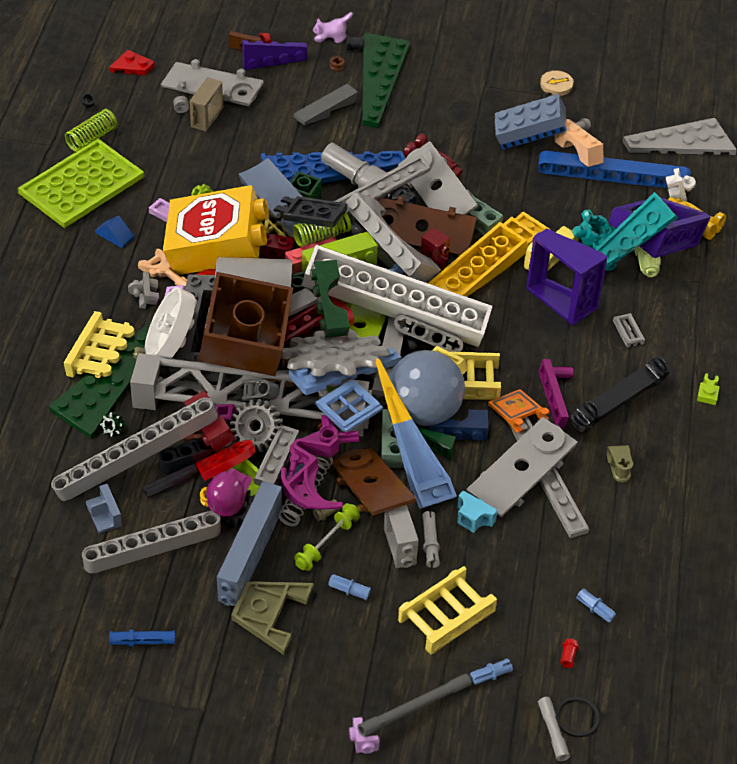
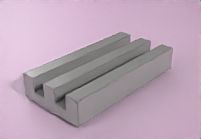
M631 313L614 317L613 322L627 348L631 344L633 346H637L638 343L644 344L645 339ZM631 328L634 331L637 338L634 337Z

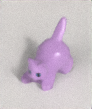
M350 12L343 18L334 19L327 23H322L317 19L313 29L314 33L317 34L314 40L316 42H323L331 37L335 43L343 42L347 37L345 33L346 22L351 19L353 13Z

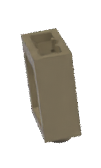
M207 77L189 101L192 128L207 131L223 109L222 81Z

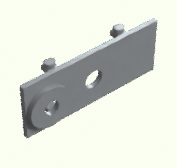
M194 59L191 65L176 62L161 83V87L195 94L205 79L209 77L222 81L223 101L250 106L264 81L245 77V70L243 69L237 70V75L202 68L199 67L200 61ZM241 92L247 93L245 96L238 95Z
M430 141L421 148L412 151L405 160L398 164V166H401L421 154L431 167V171L407 184L411 189L413 187L416 189L429 208L449 211L451 206L456 207L455 213L467 215L478 207L471 197L470 191L465 189L447 165L446 159L441 157ZM434 182H442V186L438 190L431 189Z
M542 417L530 430L522 434L520 439L486 471H483L480 477L467 488V492L497 509V515L502 517L514 505L520 507L524 503V500L521 498L553 467L559 469L563 465V462L560 460L578 442L566 434L559 426L552 424ZM550 434L554 439L551 442H546L542 437ZM518 461H525L529 464V467L525 471H519L515 468V464Z

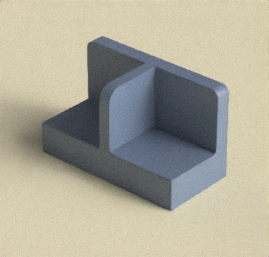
M108 484L99 486L101 496L86 501V506L98 533L122 526L121 513Z

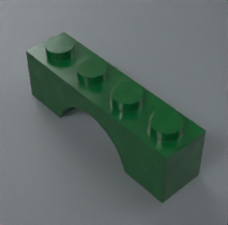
M337 260L314 262L313 269H310V278L315 283L313 294L318 299L316 309L317 314L321 315L319 322L320 330L324 331L325 338L348 336L350 325L347 310L334 305L328 296V292L337 286L340 274Z

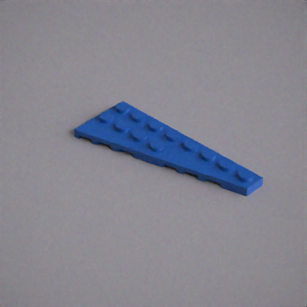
M369 151L364 152V154L349 152L361 161H367L369 166L376 165L383 171L393 170L399 167L398 164L405 160L402 151H382L379 154L369 153ZM311 152L308 155L299 153L282 155V153H277L275 156H265V153L261 154L262 162L269 158L289 182H291L298 171L320 178L322 183L348 179L321 161L323 152Z

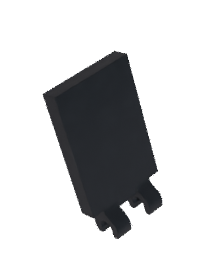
M284 196L281 202L287 205H277L273 209L275 212L280 213L274 217L277 221L283 219L285 221L332 228L336 226L348 210L347 203L297 196L295 199Z

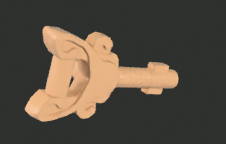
M156 249L155 256L150 260L138 262V268L149 272L151 277L158 275L161 278H165L168 276L175 282L176 286L184 285L186 287L187 279L183 276H178L172 271L161 249Z

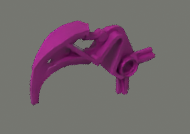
M321 415L322 427L320 431L304 438L296 439L291 444L289 476H287L285 467H281L282 487L287 499L300 507L321 510L342 509V502L326 501L318 495L315 489V479L319 466L317 458L313 455L332 458L339 451V443L359 442L358 431L338 432V429L334 427V422L326 415ZM304 464V467L295 474L297 466Z

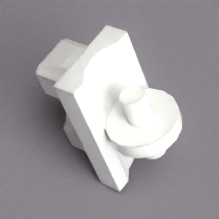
M679 168L674 169L675 175L666 177L668 188H670L668 189L669 195L674 199L681 198V201H687L685 190L691 191L695 187V179L689 176H685L682 179Z

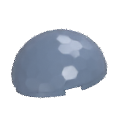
M422 350L406 355L398 361L389 375L412 420L418 425L430 426L448 420L459 410L465 396L464 377L458 365L448 356L436 351Z

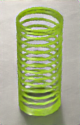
M108 109L97 113L65 134L68 146L77 152L102 137V135L104 136L111 130L117 128L116 117ZM104 114H106L109 117L113 124V127L111 126L109 120L104 116ZM85 127L88 129V131H89V133L91 134L92 138L90 137V135H89L88 132L86 131ZM80 132L83 134V136H84V138L86 139L87 142L84 141V139H83V137L81 136ZM77 133L79 134V136H80V138L82 139V141L84 142V144L81 142V140H80L79 137L77 136ZM70 134L72 135L75 143L78 145L79 148H77L74 145L73 141L71 140Z
M345 212L343 215L346 219L348 230L345 227L343 218L339 220L334 228L317 227L314 225V230L311 224L299 223L294 225L293 235L296 243L303 247L305 244L316 243V241H322L327 239V237L330 238L331 236L334 237V235L337 236L341 233L350 232L351 222L348 214ZM298 230H299V232H300V234H301L302 243H301L300 238H299V235H298Z

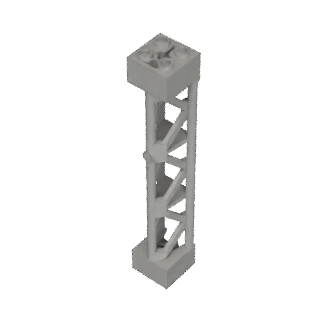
M141 353L138 354L130 381L133 408L156 410L159 399L185 402L193 396L179 393L188 389H193L197 393L203 390L207 391V395L212 400L214 406L234 404L236 409L239 407L243 410L242 403L244 402H240L241 397L244 395V388H240L243 386L242 381L268 378L281 380L280 393L274 400L262 401L263 404L267 401L270 403L269 407L274 405L276 407L274 412L278 411L281 415L321 419V415H325L323 412L304 410L302 408L310 404L316 405V401L329 393L324 389L318 391L321 397L301 396L304 393L298 388L292 393L286 394V381H292L289 373L276 372L274 377L216 364L168 359L163 356ZM161 365L181 368L180 371L166 379L159 377ZM201 370L219 372L217 385L210 384L201 374ZM190 373L198 380V382L179 381V379ZM225 373L243 375L242 378L229 386L225 385ZM344 379L342 384L336 386L333 383L326 386L340 387L351 379ZM355 380L372 395V390H369L368 381ZM167 386H169V387H176V388H174V389L169 390V391L166 392V387H167ZM352 391L343 398L350 403L360 396L355 391ZM228 394L236 395L232 398L227 399ZM364 399L353 405L358 412L369 406ZM340 400L330 405L334 412L346 406ZM290 402H298L289 407ZM347 409L338 416L346 421L354 416L355 413ZM369 419L350 431H358L359 436H363L364 429H368Z

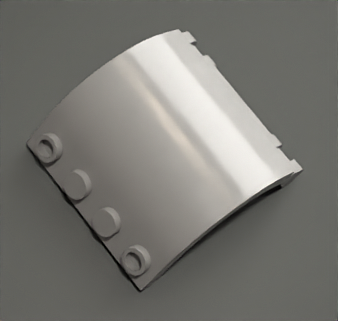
M218 257L215 276L216 272L291 287L293 259Z

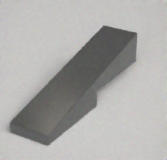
M345 84L295 112L294 117L303 125L328 118L331 111L356 103L358 92L350 85Z

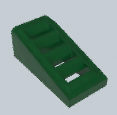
M418 428L433 452L451 459L455 447V436Z

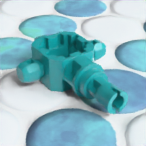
M584 210L582 212L583 221L579 226L573 228L572 233L575 237H580L584 245L596 249L616 228L609 226L607 219L603 216H594L591 210ZM614 263L612 266L607 268L606 271L613 270L616 267V264Z

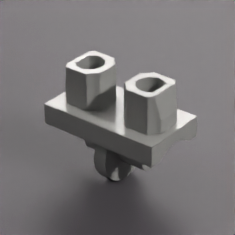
M143 272V280L140 282L134 280L128 286L130 294L135 297L139 296V308L145 309L147 304L156 305L159 299V293H156L158 280L149 278V272Z

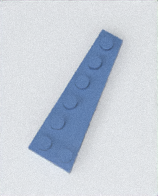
M388 348L390 351L389 356L378 357L384 369L395 366L401 360V356L393 348ZM359 367L356 368L357 373L350 376L343 375L339 371H329L323 376H313L311 374L312 369L301 368L297 370L290 369L289 377L305 395H309L326 389V385L333 383L336 386L342 384L344 379H356L359 374L368 375L378 371V369Z

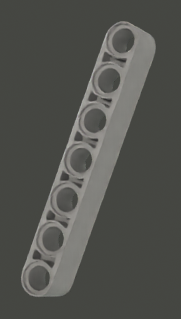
M207 511L88 546L82 552L84 569L88 573H97L215 538L221 532L220 515Z

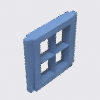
M353 379L316 401L318 408L346 433L383 410L380 403ZM352 391H355L360 397L349 403L343 398ZM340 399L346 406L334 412L329 406ZM364 399L369 406L358 412L353 405ZM347 409L352 410L355 415L346 421L338 416Z

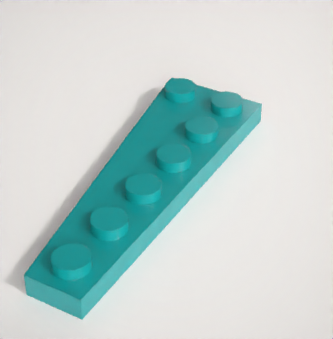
M654 192L595 250L602 252L608 257L607 269L670 225L678 217L658 194Z

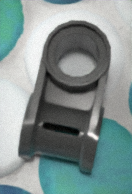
M267 380L242 381L244 395L241 397V401L250 402V400L257 402L258 399L262 401L274 400L280 393L279 386Z

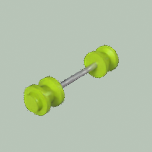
M344 504L343 512H337L334 515L337 523L336 526L315 547L306 544L303 547L304 553H297L295 555V564L299 569L309 571L313 567L312 561L318 562L321 559L318 549L339 527L346 530L352 527L351 521H357L360 518L359 510L355 505Z

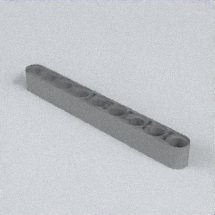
M201 398L56 476L52 480L51 486L60 500L68 501L213 423L218 418V412L210 398Z

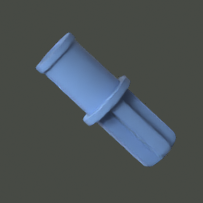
M333 574L329 580L330 587L344 591L346 595L352 594L364 600L368 599L371 591L370 587L354 582V579L350 581Z
M585 588L578 593L576 599L590 608V612H596L608 622L614 619L615 612L602 603L601 598L597 599Z
M504 659L495 664L489 663L486 667L471 672L470 678L472 683L479 684L489 679L495 680L500 675L512 672V664L507 665V663H510V660Z

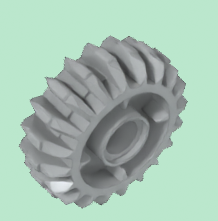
M260 399L257 400L256 404L254 400H250V406L244 402L242 403L244 409L242 410L237 407L236 410L239 414L232 415L236 422H230V425L235 426V428L231 429V432L237 433L234 435L235 441L251 440L256 451L258 447L259 452H263L264 446L266 449H269V443H272L277 431L282 429L278 424L283 423V420L276 419L281 414L278 411L274 412L276 409L274 405L269 407V402L265 401L263 404ZM260 421V423H261L260 429L257 430V431H254V430H253V424H254V422Z

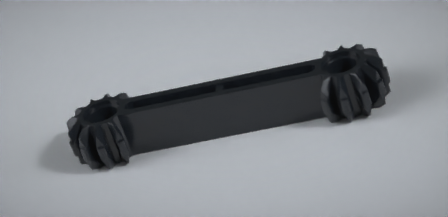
M663 356L653 358L644 367L594 399L588 400L579 406L570 417L572 425L580 432L590 430L606 416L646 390L664 381L672 370L670 362Z

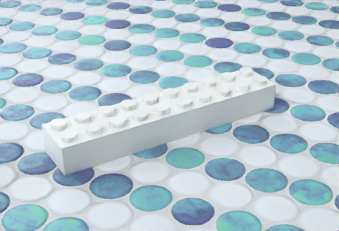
M315 246L304 275L303 287L313 290V286H315L314 281H311L310 269H313L314 262L337 260L340 278L338 285L328 292L329 296L393 318L401 314L407 315L458 336L462 342L479 347L490 316L491 305L327 248Z

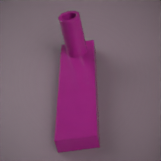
M543 359L538 371L554 423L564 430L569 415L556 378H572L573 368L553 367L550 359Z

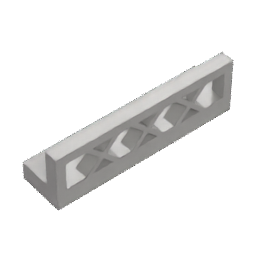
M280 424L282 429L277 431L254 478V484L260 486L262 481L279 485L281 481V467L286 469L291 457L290 446L298 439L299 430Z

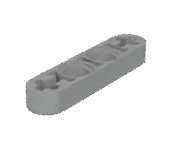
M404 314L398 315L394 320L395 328L406 335L433 346H438L449 352H460L463 349L462 340L451 333ZM404 318L406 319L405 322L411 325L412 321L415 322L411 332H408L410 328L407 326L400 328V324L397 323L398 320L402 321ZM418 325L425 327L423 335L415 334V328ZM437 332L443 336L442 340L438 343L432 340V335ZM446 336H449L448 341L454 342L458 340L459 347H455L453 350L451 349L452 346L446 343L445 347L442 345L446 341Z

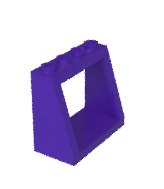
M661 198L678 219L639 247L653 258L695 247L698 245L711 216L705 212ZM646 200L615 207L611 212L609 223L618 228Z
M546 228L533 237L526 289L571 325H574L598 309L608 257L600 251ZM550 253L576 272L573 290L547 279Z

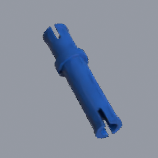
M129 629V631L125 632L110 631L109 644L129 645V647H134V644H175V630L134 631V629Z

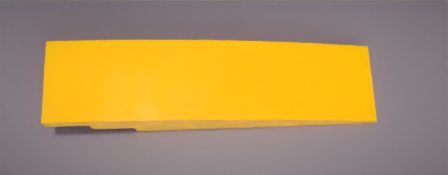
M522 212L516 218L511 217L504 224L499 222L427 284L467 297L524 256L528 246L533 242L535 234L549 228L525 212Z

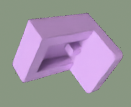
M362 717L353 718V727H349L350 741L355 742L356 753H372L379 750V736H361L358 731V724L363 722Z

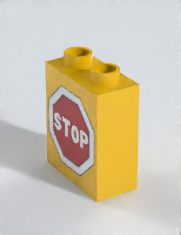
M252 185L170 200L163 252L173 272L177 275H183L206 269H216L218 257L259 258L260 246L267 244L266 230L262 220L269 219L268 203L265 198L258 199Z

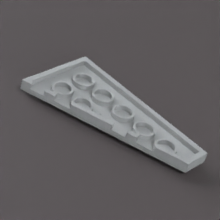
M715 118L623 137V143L631 153H650L653 150L661 151V153L676 151V154L714 152V155H720L721 152H729V155H736L737 151Z

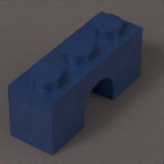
M468 409V416L465 420L456 421L449 418L442 423L428 426V430L455 436V440L487 441L488 410Z

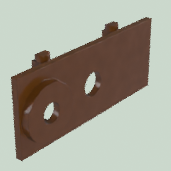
M398 196L396 201L385 198L377 199L386 210L382 218L384 219L386 216L393 217V223L388 226L408 245L421 247L422 236L434 227L450 237L449 253L461 255L470 248L477 217L455 213L456 207L451 206L449 211L405 203V197ZM425 220L429 224L428 229L424 232L416 229L417 222Z
M372 448L349 450L339 458L333 459L331 466L340 475L339 478L335 479L336 483L339 486L343 484L344 486L348 485L363 503L357 505L360 512L366 511L376 515L417 502L416 497ZM368 479H377V481L373 483L365 482Z

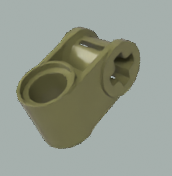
M608 446L607 459L613 478L623 483L629 481L631 477L630 470L633 467L629 446Z

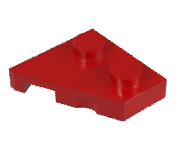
M127 50L109 66V70L111 73H115V70H124L125 74L146 75L155 67V61Z

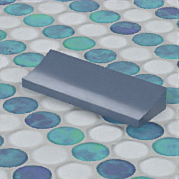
M269 158L253 168L239 173L240 180L244 186L252 185L258 199H266L269 214L273 219L277 214H280L273 209L277 205H287L281 202L284 196L293 199L297 196L302 197ZM283 219L281 221L275 220L289 237L294 238L293 226L299 224L298 222L285 221ZM298 230V235H299L300 241H301V243H302L301 234H300V232H299V230Z

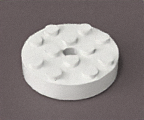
M176 287L166 295L150 324L145 342V354L172 359L179 347L182 348L185 345V336L194 324V319L192 318L197 303L192 293Z

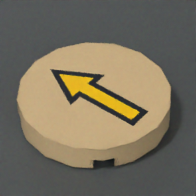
M550 71L542 76L540 85L546 93L549 92L552 95L559 94L563 96L570 93V90L573 88V79L565 72Z

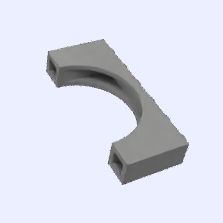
M354 192L346 201L347 209L409 277L428 283L441 271L431 258L412 248L388 226L382 218L386 210L376 199Z

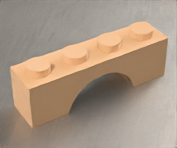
M566 119L567 131L555 134V142L562 148L574 145L580 161L588 167L604 163L603 143L571 120Z

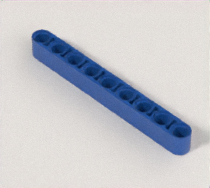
M553 151L541 152L538 162V170L544 174L668 188L666 177L675 175L674 169L679 168L682 179L685 176L691 177V171L686 167L604 157V163L588 167L580 161L578 154Z

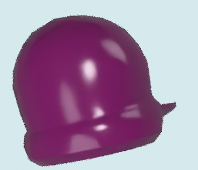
M229 469L227 472L217 474L206 489L207 505L211 511L220 516L237 514L245 502L246 491L251 484L252 478L238 472L236 469Z

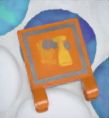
M521 389L488 402V405L510 423L516 433L523 431V428L520 426L523 424L522 419L535 413L539 420L542 417L549 420V417L546 416V414H549V410L542 408Z

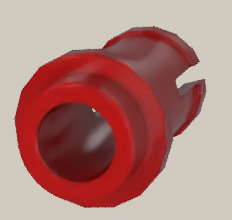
M566 639L562 644L563 653L560 664L563 667L572 668L579 646L576 640Z

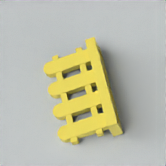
M95 311L64 361L66 375L73 378L76 373L82 374L83 372L95 374L97 378L111 375L112 368L108 363H117L120 360L119 353L116 350L127 348V342L123 337H132L135 334L134 328L127 322L119 324L112 322V319L104 321L102 313ZM107 333V334L117 335V337L108 336V335H105V334ZM98 346L106 347V348H110V349H109V350H107V349H102V348H98ZM91 359H94V360H99V361H102V362L99 363V362H94V361H90V360H91Z

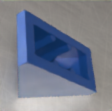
M120 216L107 220L95 230L97 235L121 248H124L134 239V235Z

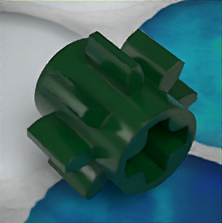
M111 412L110 415L103 416L104 421L100 425L104 430V434L110 433V436L114 437L117 436V433H124L123 428L127 423L124 422L123 415L117 416L116 412Z

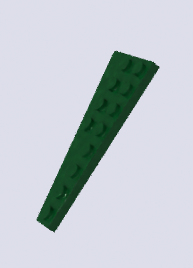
M364 33L362 125L379 128L409 51L410 41Z
M151 322L126 341V349L116 350L119 353L120 360L117 363H108L112 368L111 375L97 378L95 374L88 373L50 404L49 411L92 439L94 433L101 427L100 424L104 421L103 416L113 411L114 405L119 399L121 400L129 389L137 361L133 357L135 347L145 349L146 337Z

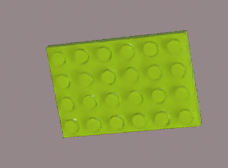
M97 139L20 186L18 193L63 228H66L144 178V172Z

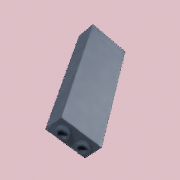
M262 481L217 575L219 602L225 605L236 606L247 581L250 582L279 519L278 514L282 510L281 486Z

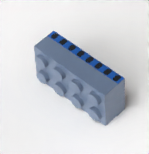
M559 94L495 113V135L502 150L567 131L566 108Z

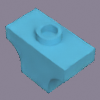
M465 491L461 492L458 498L457 508L460 510L458 511L457 523L473 533L481 526L492 527L496 522L497 509Z

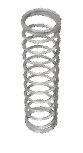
M316 457L319 468L325 470L324 474H321L319 471L317 472L322 478L315 479L318 481V485H315L316 491V487L320 486V481L324 479L323 475L327 473L326 469H329L330 465H332L333 458H329L330 463H328L325 459ZM287 499L278 517L284 524L296 526L300 521L299 516H302L304 514L303 510L307 508L302 509ZM287 505H292L301 510L302 514L299 515L291 511ZM281 513H283L287 519L296 523H290L284 520L281 516ZM285 513L292 515L296 520L290 519Z

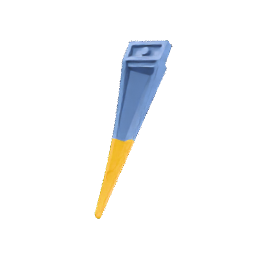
M377 358L375 362L410 490L413 491L419 509L454 499L457 495L450 477L418 430L380 359Z

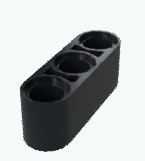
M202 438L191 440L161 450L158 454L159 468L161 473L169 475L191 464H196L214 454L215 451L211 445L207 447Z

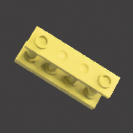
M451 352L464 358L468 367L467 381H464V399L494 400L500 397L501 382H494V369H498L500 353ZM475 368H486V382L475 381Z
M464 566L459 570L452 571L448 577L412 601L405 602L399 609L398 621L402 623L410 618L427 636L425 649L431 655L495 612L497 599L492 594L486 598H481L465 582L466 568ZM458 586L475 605L465 609L449 591ZM442 596L459 613V616L449 620L433 602ZM426 607L441 622L443 627L437 631L432 630L417 612Z

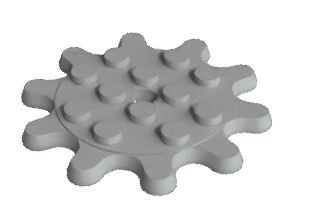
M319 330L314 333L313 337L291 338L289 342L291 348H283L281 358L290 359L287 364L288 369L310 368L312 369L311 374L313 376H323L329 371H339L343 375L350 376L357 373L356 368L359 367L377 368L376 359L389 356L390 351L387 346H379L380 340L378 336L358 337L354 330H349L348 336L325 338L324 331Z

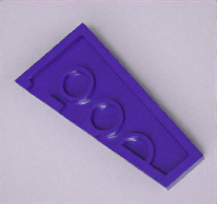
M242 40L244 70L307 60L308 47L306 43L286 42L285 44H278V42L272 41L271 43H263L262 41L250 43L248 40Z

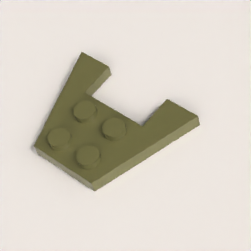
M247 581L232 612V620L284 655L292 634L274 629L273 627L286 598L307 604L314 588V583Z

